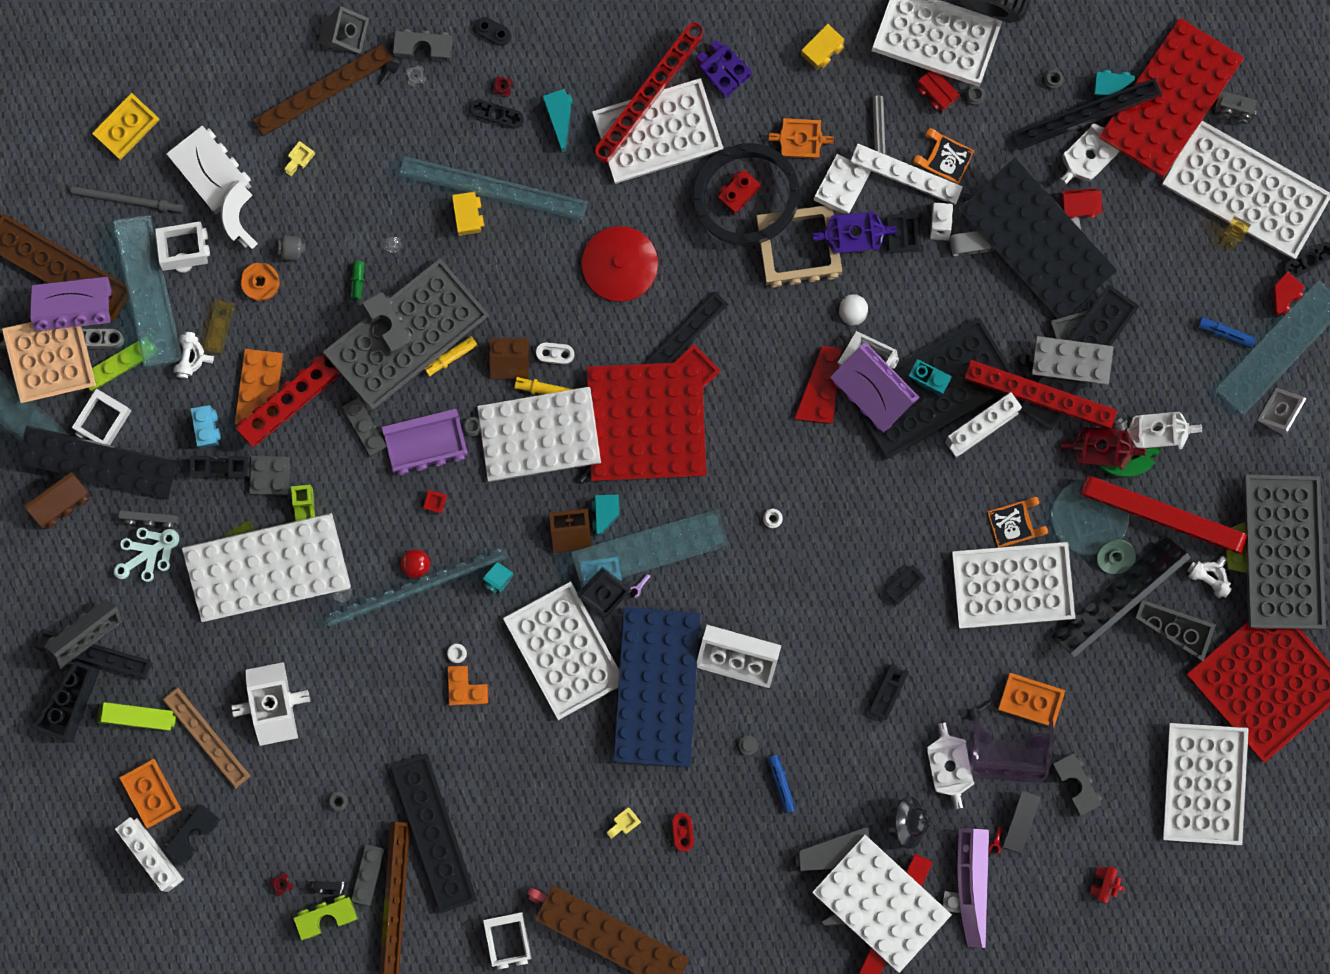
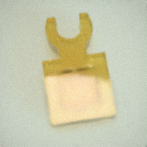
M1234 215L1224 232L1227 236L1223 238L1221 246L1225 242H1230V251H1232L1237 241H1242L1251 224Z

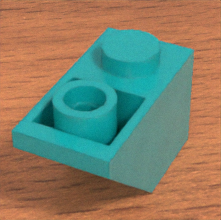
M1100 70L1095 75L1093 98L1100 99L1128 88L1133 84L1135 76L1130 75L1128 72L1114 74L1109 70Z
M917 359L908 377L923 388L942 397L952 376Z
M595 495V500H592V512H596V519L593 520V531H597V536L602 535L620 516L619 495Z
M497 562L483 580L486 583V588L491 592L496 593L498 591L502 593L514 573Z

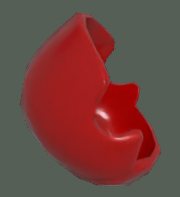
M413 549L404 553L399 565L401 572L406 577L416 579L428 573L431 561L429 555L423 550Z

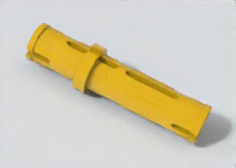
M470 336L425 368L429 377L442 368L446 369L448 364L478 347L473 337Z
M519 377L516 378L514 388L529 391L534 395L535 393L545 395L573 390L538 382L537 379L532 381Z

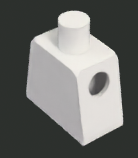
M932 204L930 239L949 241L953 204Z

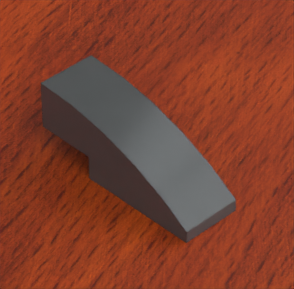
M1024 791L1020 792L1004 841V848L1022 853L1040 801V796Z

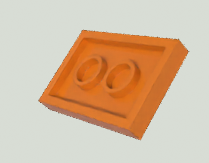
M1009 673L998 710L1054 728L1065 690Z
M155 759L120 777L147 829L182 810Z

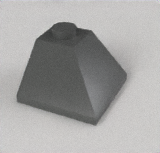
M338 6L322 25L318 43L332 49L361 54L369 18Z

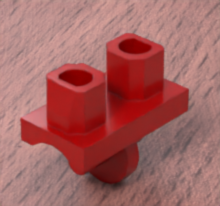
M1110 866L1108 868L1098 867L1096 877L1103 879L1104 882L1102 887L1093 884L1090 894L1097 897L1098 900L1108 903L1110 895L1117 897L1118 890L1124 892L1125 888L1120 886L1122 879L1116 877L1118 870Z

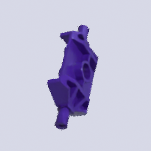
M875 212L832 215L829 218L826 230L820 233H812V240H825L834 255L844 252L878 251L883 236L885 234H896L897 229L896 225L887 227L882 225ZM851 228H859L860 236H853Z

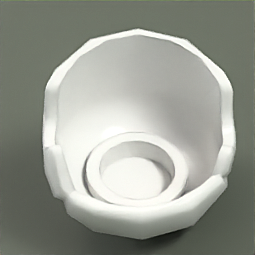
M853 294L847 295L842 299L839 316L844 323L851 326L859 325L866 319L868 304L863 297Z

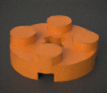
M251 264L242 274L241 287L244 293L249 298L259 302L272 298L280 286L279 276L276 270L269 264ZM258 277L260 279L265 278L263 286L255 285L257 283L256 279Z

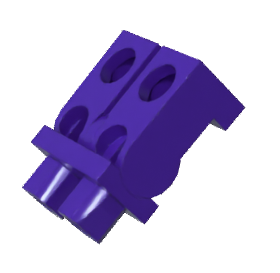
M715 40L709 46V49L714 54L709 58L704 52H701L696 57V61L700 65L701 72L725 99L737 89V85L741 86L752 76V71L726 44L723 46L719 41Z

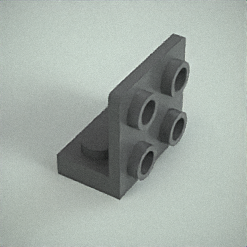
M1222 91L1217 99L1214 113L1218 114V117L1222 119H1229L1230 117L1236 119V122L1241 124L1251 123L1257 114L1255 110L1257 100Z

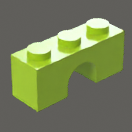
M311 485L291 486L295 521L315 517L313 487Z
M345 895L335 898V903L327 905L324 902L315 906L316 910L309 912L306 909L298 912V917H295L294 921L301 940H306L322 933L319 923L325 915H332L336 919L338 926L358 920L351 898H345Z

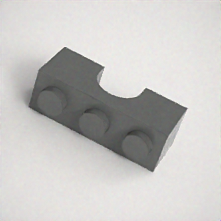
M409 29L395 31L394 57L413 59L415 49L420 45H427L431 48V58L433 61L451 62L453 38L449 33L438 32V34H430L429 31L424 30L415 33Z
M381 292L363 302L362 309L371 324L377 320H385L389 323L391 329L382 335L381 341L390 356L410 346L411 338L413 337L409 329L403 327L401 323L403 320L400 314L394 312L391 307L393 303L388 295L385 296Z
M1073 753L1052 764L1061 782L1068 778H1073L1080 784L1079 794L1070 799L1079 816L1101 806V795L1097 790H1093L1091 786L1093 781L1088 773H1084L1082 769L1084 764L1079 755L1075 756Z

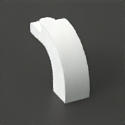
M237 180L228 189L222 200L221 220L226 233L233 241L240 236L238 241L245 248L250 246L253 249L258 243L242 228L239 222L240 209L252 194Z

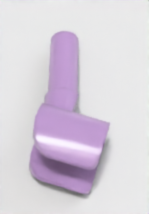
M648 574L636 586L631 587V591L633 588L638 590V594L634 598L640 596L641 588L650 578Z

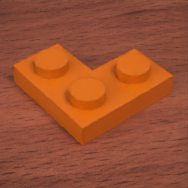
M468 666L448 667L450 706L488 704V684L468 685Z

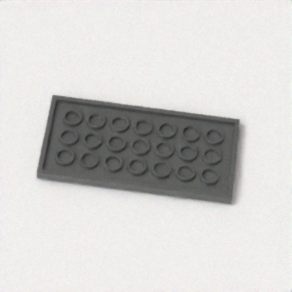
M441 258L390 298L393 303L391 307L394 312L400 314L403 320L401 322L403 327L408 328L413 338H411L410 346L390 356L381 341L382 335L391 329L389 323L385 320H377L371 324L368 317H366L323 351L324 356L372 411L489 317L485 309Z
M1244 475L1249 628L1326 629L1320 476Z

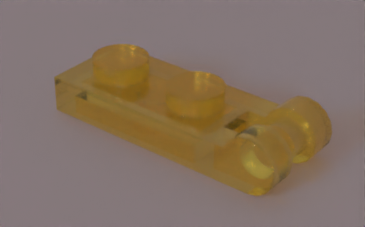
M216 299L203 350L223 355L235 303H225L221 299ZM221 309L227 311L226 316L220 315Z

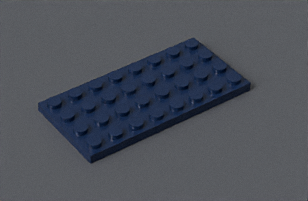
M623 607L613 762L691 767L700 613Z

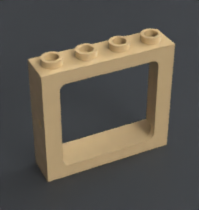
M827 206L798 209L792 221L824 217L827 228L829 218L834 213L833 209ZM783 212L757 215L758 231L773 224ZM770 240L760 243L766 285H771L772 288L780 287L782 283L787 282L790 285L800 284L801 280L817 282L822 277H827L828 280L839 278L838 275H842L840 253L834 255L830 247L831 264L829 266L777 273L774 270Z

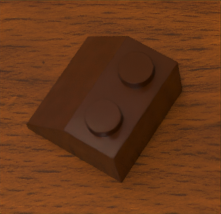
M490 338V379L516 380L519 377L529 380V339Z

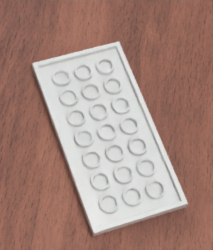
M1204 121L1200 123L1179 154L1162 184L1167 189L1291 259L1297 258L1330 200V192Z
M332 513L182 548L201 622L351 588Z

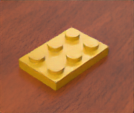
M131 93L92 134L121 160L160 119Z

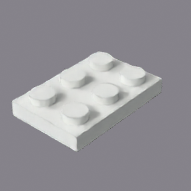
M837 154L814 197V201L841 214H849L871 171L850 163L849 159Z

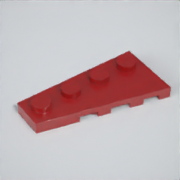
M822 346L795 420L833 424L837 386L830 377L839 369L838 361L840 360L841 348Z

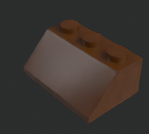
M71 472L24 507L42 528L50 529L58 523L57 520L63 516L65 518L73 512L74 507L87 503L89 501L88 497L91 494L82 481Z

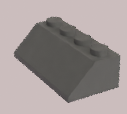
M107 599L103 602H97L90 612L80 615L74 624L67 625L63 628L61 634L50 638L46 642L44 647L47 654L60 669L122 622L119 610Z

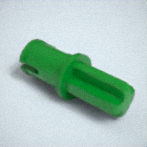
M353 261L352 278H350L352 282L351 299H362L363 282H365V279H363L365 262Z

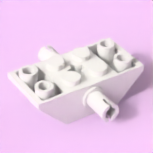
M284 662L246 670L249 700L247 703L232 705L233 716L252 715L260 746L298 738L292 707L295 704L310 702L308 690L296 693L289 692ZM269 699L275 701L272 708L266 705V703H269Z

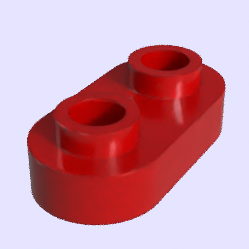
M678 813L673 818L675 846L678 850L686 852L694 845L692 819L686 813ZM680 819L686 820L685 826L679 825ZM686 838L688 840V844L686 846H683L681 844V839Z

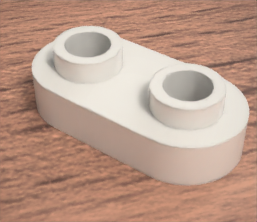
M542 343L537 347L536 355L541 362L566 365L573 361L574 350L571 346L565 344ZM544 350L550 352L548 356H543L542 353ZM567 352L569 355L567 358H562L561 354Z

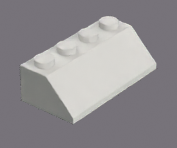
M707 625L697 659V668L770 688L781 645Z

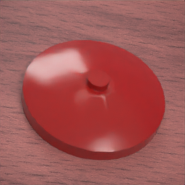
M615 226L600 231L589 241L582 257V270L588 286L598 296L613 302H626L640 297L651 287L657 275L658 258L653 244L643 233L630 227Z

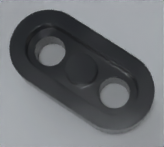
M487 17L480 18L476 22V31L481 37L499 46L507 45L510 42L511 33L507 27ZM487 24L488 28L482 29L481 26ZM502 32L505 34V36L503 38H499L498 34Z
M310 881V889H314L313 893H325V889L333 890V894H345V890H349V882Z

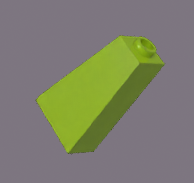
M103 702L99 703L97 723L170 731L171 727L175 725L176 716L173 715V711Z

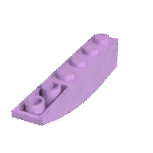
M959 829L958 890L963 928L968 947L985 948L989 830Z

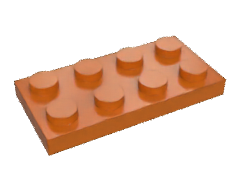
M245 349L235 425L246 417L248 419L253 415L252 411L257 406L266 404L267 398L273 393L278 394L283 353ZM276 409L268 410L267 415L275 416ZM256 421L252 427H262L263 423Z

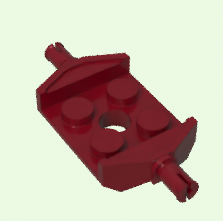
M1084 427L1080 430L1076 440L1073 442L1062 441L1061 444L1062 449L1075 451V456L1080 466H1083V464L1119 467L1120 470L1125 468L1132 456H1146L1147 452L1146 448H1138L1132 444L1130 434L1126 430ZM1101 442H1106L1107 447L1105 449H1097Z

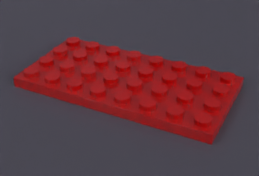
M1180 18L1135 83L1137 85L1156 78L1162 96L1114 114L1099 136V139L1163 179L1242 63L1244 57Z

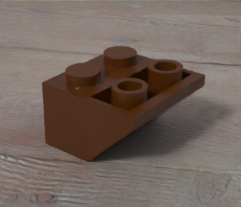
M588 509L549 512L554 553L592 549Z

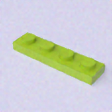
M148 336L93 367L96 386L88 387L90 391L96 390L155 355L157 351Z

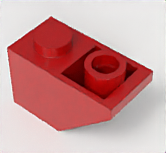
M1289 272L1272 288L1274 315L1276 317L1280 314L1284 316L1291 308L1289 304L1293 300L1297 302L1304 294L1302 290L1305 286Z

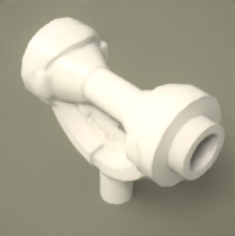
M184 332L183 335H179L178 340L182 345L183 352L182 358L175 365L173 373L177 374L176 377L188 379V376H192L193 372L200 368L202 362L213 364L214 356L203 354L204 350L198 342V337H195V333ZM193 349L195 358L189 363L190 351Z
M1220 556L1216 563H1201L1198 561L1196 564L1193 562L1187 570L1190 573L1188 575L1189 578L1204 580L1211 585L1214 594L1219 599L1222 596L1226 598L1232 589L1229 587L1231 583L1228 581L1225 569L1223 568L1227 561L1224 556ZM1206 571L1215 573L1218 580L1208 575Z

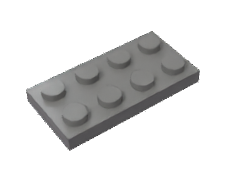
M1037 336L1032 375L1109 385L1114 346Z

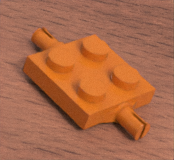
M783 118L781 134L769 133V141H780L782 147L781 154L789 158L819 159L822 143L833 144L834 136H822L821 120Z

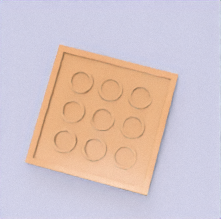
M32 322L2 329L21 403L96 386L82 326L34 331Z

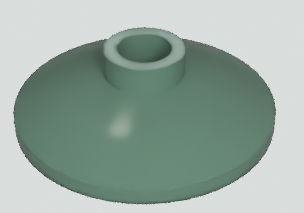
M1111 540L1105 543L1097 554L1100 568L1109 574L1126 572L1133 566L1136 559L1133 546L1124 540Z

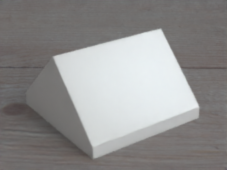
M1276 388L1258 421L1284 435L1291 427L1306 398Z

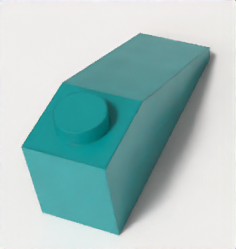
M565 89L543 96L561 151L565 152L571 116L570 105L573 104L570 93L566 94Z

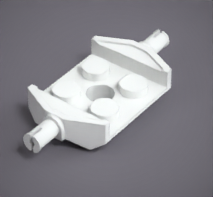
M1092 124L1070 149L1063 154V161L1068 169L1067 173L1060 178L1063 184L1066 185L1072 177L1090 182L1120 152L1099 139V136L1105 129L1104 127ZM1086 151H1093L1095 153V158H1087L1085 154Z
M1181 412L1135 416L1132 418L1127 431L1130 434L1132 444L1138 448L1178 445L1179 449H1182L1188 434L1202 433V425L1189 426ZM1156 426L1163 427L1160 431L1153 430Z
M946 723L938 724L941 735L939 736L940 739L927 747L935 791L951 795L954 800L955 809L963 808L960 797L961 793L974 785L966 740L949 736ZM949 760L953 761L956 765L955 770L952 772L945 769V763Z

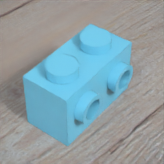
M210 405L192 408L191 413L197 446L200 449L219 446L218 440H221L219 428L216 429L215 421H218L216 410H213Z

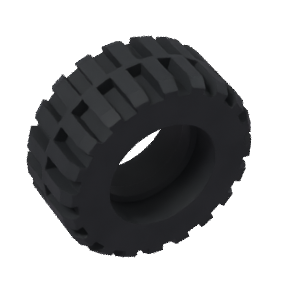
M958 0L966 9L1007 23H1017L1023 20L1031 0Z

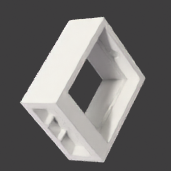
M201 222L155 229L159 263L163 271L208 264L207 257L210 256L209 246L205 244V239H208L207 229L203 228ZM197 233L198 253L169 257L168 237Z
M856 331L838 361L840 367L864 343H867L875 352L887 357L886 363L891 369L897 366L899 358L897 350Z
M96 389L72 428L76 430L75 435L80 438L86 439L87 437L92 441L110 445L131 410ZM98 400L120 412L103 440L81 428Z
M523 913L483 920L492 967L497 966L498 970L508 968V963L516 962V966L528 964L527 960L532 958ZM519 921L525 955L497 961L491 927Z

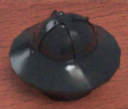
M905 797L897 807L891 809L889 833L891 836L898 838L900 844L906 849H914L919 845L923 835L927 832L930 822L926 811L922 809L919 801L914 797Z

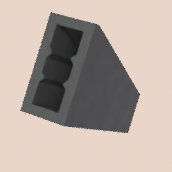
M863 828L799 851V855H795L796 867H800V871L834 869L864 835L869 838L868 828Z

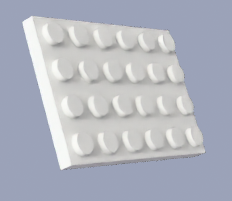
M889 0L872 51L980 87L1002 21L941 0Z
M701 78L664 89L612 160L608 162L615 184L723 150ZM631 100L592 112L601 139ZM636 104L633 107V109L635 111H641L643 109V106L640 104ZM629 119L622 121L624 126H630L632 123ZM613 134L610 139L618 141L621 136ZM604 149L605 154L607 156L609 154V151L607 149Z
M590 387L478 406L489 482L601 463Z
M1068 542L952 552L959 629L1075 619Z
M571 582L503 618L558 720L618 688L619 669L581 599L578 598Z
M1169 723L1163 840L1242 845L1248 728Z
M866 835L857 842L812 892L898 973L901 972L952 915Z

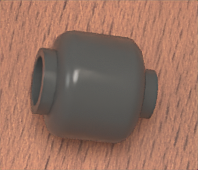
M284 235L281 240L277 241V255H280V258L283 260L297 261L301 254L304 255L305 243H302L301 238L298 236Z

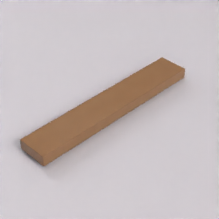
M178 687L163 699L235 788H238L251 777Z

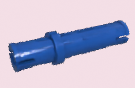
M1202 316L1198 328L1212 332L1214 336H1222L1252 349L1256 337L1222 325L1223 323L1220 321L1217 323Z
M779 754L767 758L772 772L771 778H774L784 814L795 811L796 808L785 777L786 771H783Z

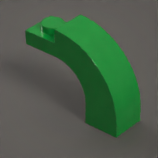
M1159 447L1147 448L1146 456L1130 460L1123 470L1114 466H1094L1103 473L1115 478L1127 479L1137 477L1147 472L1156 463L1150 457L1155 458L1161 449Z

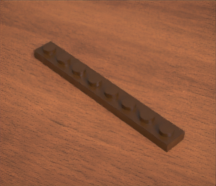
M383 43L254 118V121L263 136L386 66L388 62L394 61Z
M390 822L379 974H399L410 833V823Z

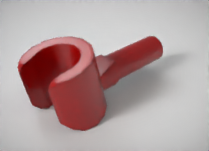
M1001 827L997 828L995 839L989 845V852H991L992 846L998 847L997 855L1001 851L999 845L1002 832Z

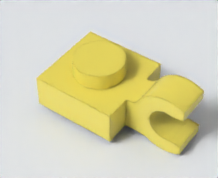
M299 141L288 155L291 161L285 167V172L292 177L298 166L304 169L315 155V152Z
M628 807L614 819L617 824L607 834L611 839L621 831L626 835L639 825L641 821Z

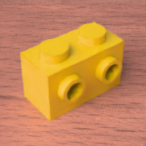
M827 24L802 49L801 55L815 69L824 68L831 61L830 57L834 53L837 55L844 48V38Z
M475 192L452 195L459 236L481 233L484 220L483 215L479 216L478 208H482L480 197H476Z

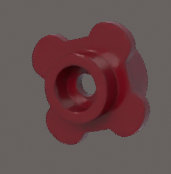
M496 77L493 93L495 95L503 94L505 97L510 96V88L513 85L512 79Z
M282 873L280 877L273 878L270 881L278 896H282L285 891L293 889V884L289 882L288 874Z

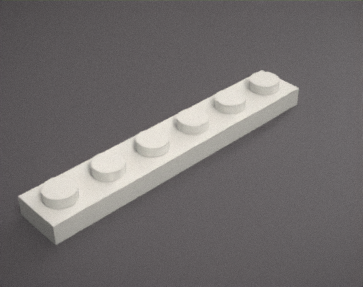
M860 144L856 145L850 163L954 205L957 203L963 187Z

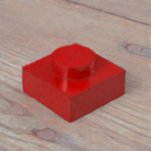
M428 490L423 509L442 514L447 495Z

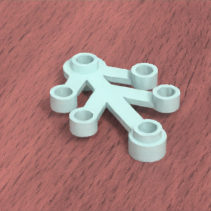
M145 528L137 530V537L141 540L147 538L158 540L154 545L132 542L128 538L123 539L120 544L122 549L127 551L132 549L142 551V553L126 564H117L114 568V575L119 579H126L131 569L147 559L146 569L142 572L141 576L144 581L151 582L154 579L153 570L156 555L161 549H163L162 559L158 562V568L161 571H167L170 568L171 550L179 543V535L172 529H167L163 533L151 532ZM142 530L146 531V535L144 537H140V532ZM169 535L173 537L171 542L166 541V537ZM126 541L130 542L128 548L124 547V542ZM162 562L167 563V567L164 569L161 568ZM119 568H124L123 574L118 573ZM146 573L151 574L150 579H145Z

